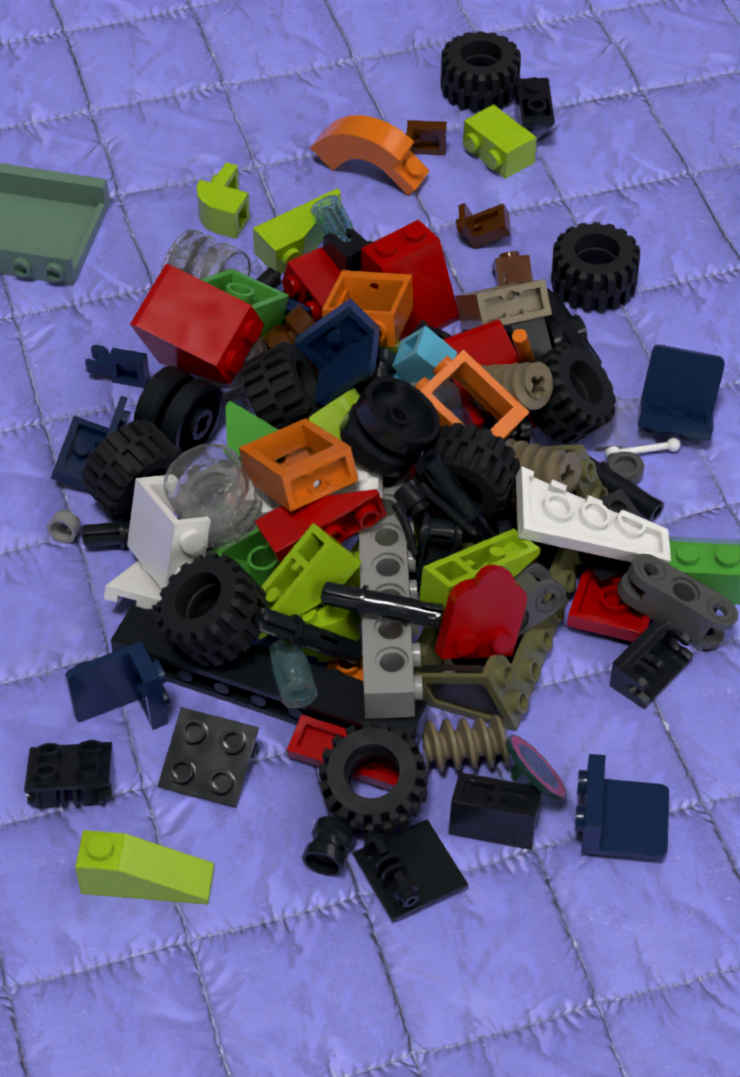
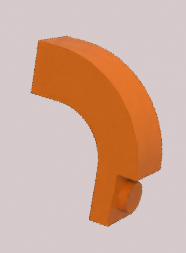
M350 115L335 120L322 131L310 147L332 171L345 161L351 159L371 162L382 169L407 195H410L418 188L430 171L409 150L414 141L408 135L388 122L370 116Z

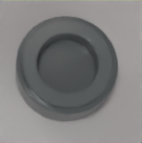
M619 452L613 454L608 459L607 463H609V467L614 472L636 485L641 482L644 463L638 455L631 452Z

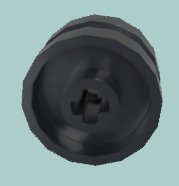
M174 365L165 366L155 373L146 384L134 412V421L145 419L152 422L184 454L183 460L192 459L207 445L218 426L223 406L222 392L216 385L201 378L194 379L190 373Z
M378 377L366 386L360 394L357 403L353 404L343 417L339 428L341 440L351 446L353 458L360 465L373 473L385 477H401L412 469L420 458L421 453L427 450L436 439L441 426L439 414L434 405L419 389L406 381L394 377Z

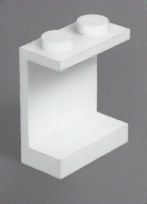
M172 475L136 478L127 542L129 549L161 589L167 587L169 584L168 579L173 573L176 575L180 571V566L186 562L188 564L192 563L194 558L200 555L205 558L211 522L208 516L177 519L173 512L178 482Z

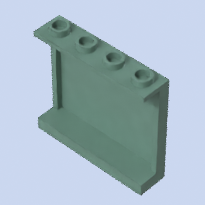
M0 163V274L74 286L110 206L107 179Z

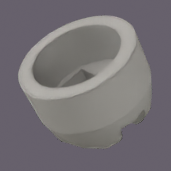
M60 510L53 515L47 525L50 536L61 543L72 542L80 530V519L78 516L70 513V510ZM61 523L67 525V529L63 528Z

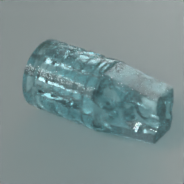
M330 195L316 202L311 208V213L318 225H320L324 235L333 233L341 241H350L345 235V229L355 230L354 225L349 219L345 208L340 203L338 196Z
M279 639L269 648L272 671L282 703L289 708L305 707L311 704L318 695L308 659L301 646L296 644L286 646Z

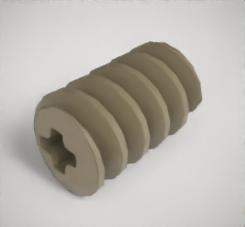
M537 361L533 363L524 362L521 364L481 366L526 409L536 410L542 408L548 403L552 395L553 376L550 369L544 363ZM470 394L471 399L479 409L489 412Z
M514 438L504 439L506 441L505 445L512 447L516 452L514 457L519 459V469L523 466L534 471V478L548 484L553 479L567 485L566 491L569 493L575 490L582 473L581 461L575 452L567 453L563 449L554 450L550 446L541 447L536 443L529 445L527 441H516Z
M498 715L491 716L488 727L481 716H476L472 729L464 717L458 719L456 730L453 729L448 719H443L439 732L431 720L426 721L422 734V749L427 774L432 761H435L440 773L445 771L447 760L452 761L456 771H461L463 759L468 758L473 770L478 768L480 757L485 758L489 768H494L496 756L501 755L506 767L510 765L507 729Z

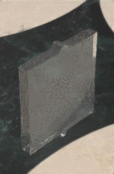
M616 396V403L614 404L616 411L612 415L613 419L603 427L592 432L595 452H605L607 448L613 446L623 449L656 444L655 435L638 426V408L641 398L622 399L620 396Z

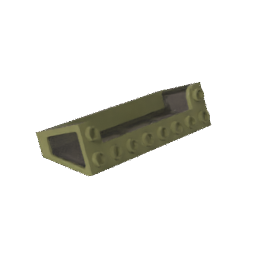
M584 444L550 446L554 450L563 449L567 453L575 452L580 458L582 473L572 494L586 499L588 495L597 499L608 495L606 487L602 485L596 472V465L590 459ZM514 488L503 514L499 516L517 517L516 488ZM465 532L461 541L460 551L477 544L467 532ZM538 542L540 554L536 557L537 562L549 571L551 579L557 580L564 587L566 598L561 609L517 638L513 656L505 657L504 655L493 654L481 660L457 658L452 659V663L455 665H444V659H441L434 651L439 631L424 626L417 642H420L421 667H413L414 675H422L423 701L428 702L430 707L470 719L481 716L487 724H489L492 715H498L507 730H517L523 714L527 712L529 698L535 683L540 679L541 668L547 653L552 648L553 637L559 622L564 618L565 607L570 594L575 590L576 579L581 566L586 562L579 551ZM545 593L542 599L547 602L551 598L552 593Z

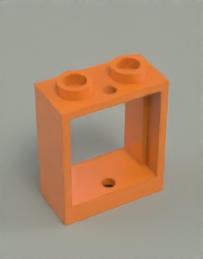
M342 270L322 308V318L351 298L380 326L378 346L396 347L413 308L412 275ZM376 283L379 288L375 289L371 284Z
M464 349L453 360L446 356L432 371L435 377L430 381L424 377L415 385L434 405L439 414L441 427L444 425L452 427L453 423H462L433 395L451 377L499 420L490 429L496 437L507 438L529 414V411Z
M306 418L239 447L247 481L290 512L358 481L351 446ZM283 457L282 461L278 463L277 459ZM319 480V485L314 487V482Z

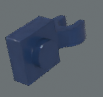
M93 345L91 347L92 359L85 360L88 373L111 375L112 383L145 388L150 380L147 353L112 348L109 353L106 347Z

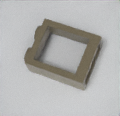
M545 279L519 281L455 295L462 330H470L498 319L503 325L552 315Z

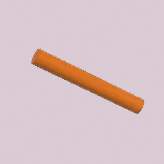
M523 329L515 330L512 338L521 363H531L535 358L527 333Z

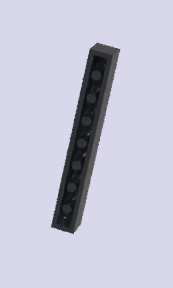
M131 605L111 638L112 652L120 647L130 646L141 641L151 661L159 660L167 682L294 725L298 724L301 715L343 728L354 725L356 731L364 729L362 722L372 721L373 728H379L381 722L390 723L392 731L395 732L399 727L406 732L408 740L413 738L419 744L425 723L428 721V702L423 700H415V717L365 719L363 680L347 676L336 669H326L308 663L300 657H290L272 651L260 644H250L251 647L246 652L242 650L238 653V658L231 662L225 659L222 665L215 666L212 663L208 666L201 665L197 661L191 660L160 631L161 627L157 624L156 620L159 613L154 609H144Z

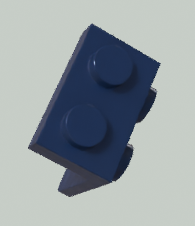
M351 298L295 337L294 346L319 368L315 402L320 407L334 401L357 383L366 382L376 370L380 326Z
M661 344L655 345L652 348L638 408V426L653 434H664L665 432L679 434L681 438L688 441L711 440L714 428L713 411L725 367L724 359L717 355Z
M120 397L109 428L77 416L73 417L51 479L88 492L82 485L83 469L87 465L86 462L94 452V449L110 433L127 424L131 413L124 410L128 400L127 397Z
M141 641L130 646L120 647L112 653L97 659L81 662L74 668L69 669L65 674L73 713L78 722L86 721L138 700L153 730L168 724L165 708L170 706V700L163 686L167 682L166 676L159 660L151 661Z
M589 754L587 770L578 771L577 795L584 796V806L576 805L574 831L582 832L581 853L663 860L668 850L669 788L664 784L605 779L606 755Z

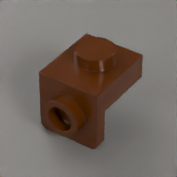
M407 121V131L405 134L414 141L409 148L413 154L445 156L447 122Z
M466 203L458 205L459 218L456 219L457 230L462 238L466 237L473 249L511 235L509 211L504 203L474 215Z
M517 251L502 253L498 258L494 259L491 267L492 273L496 277L497 286L533 280L529 255H520Z

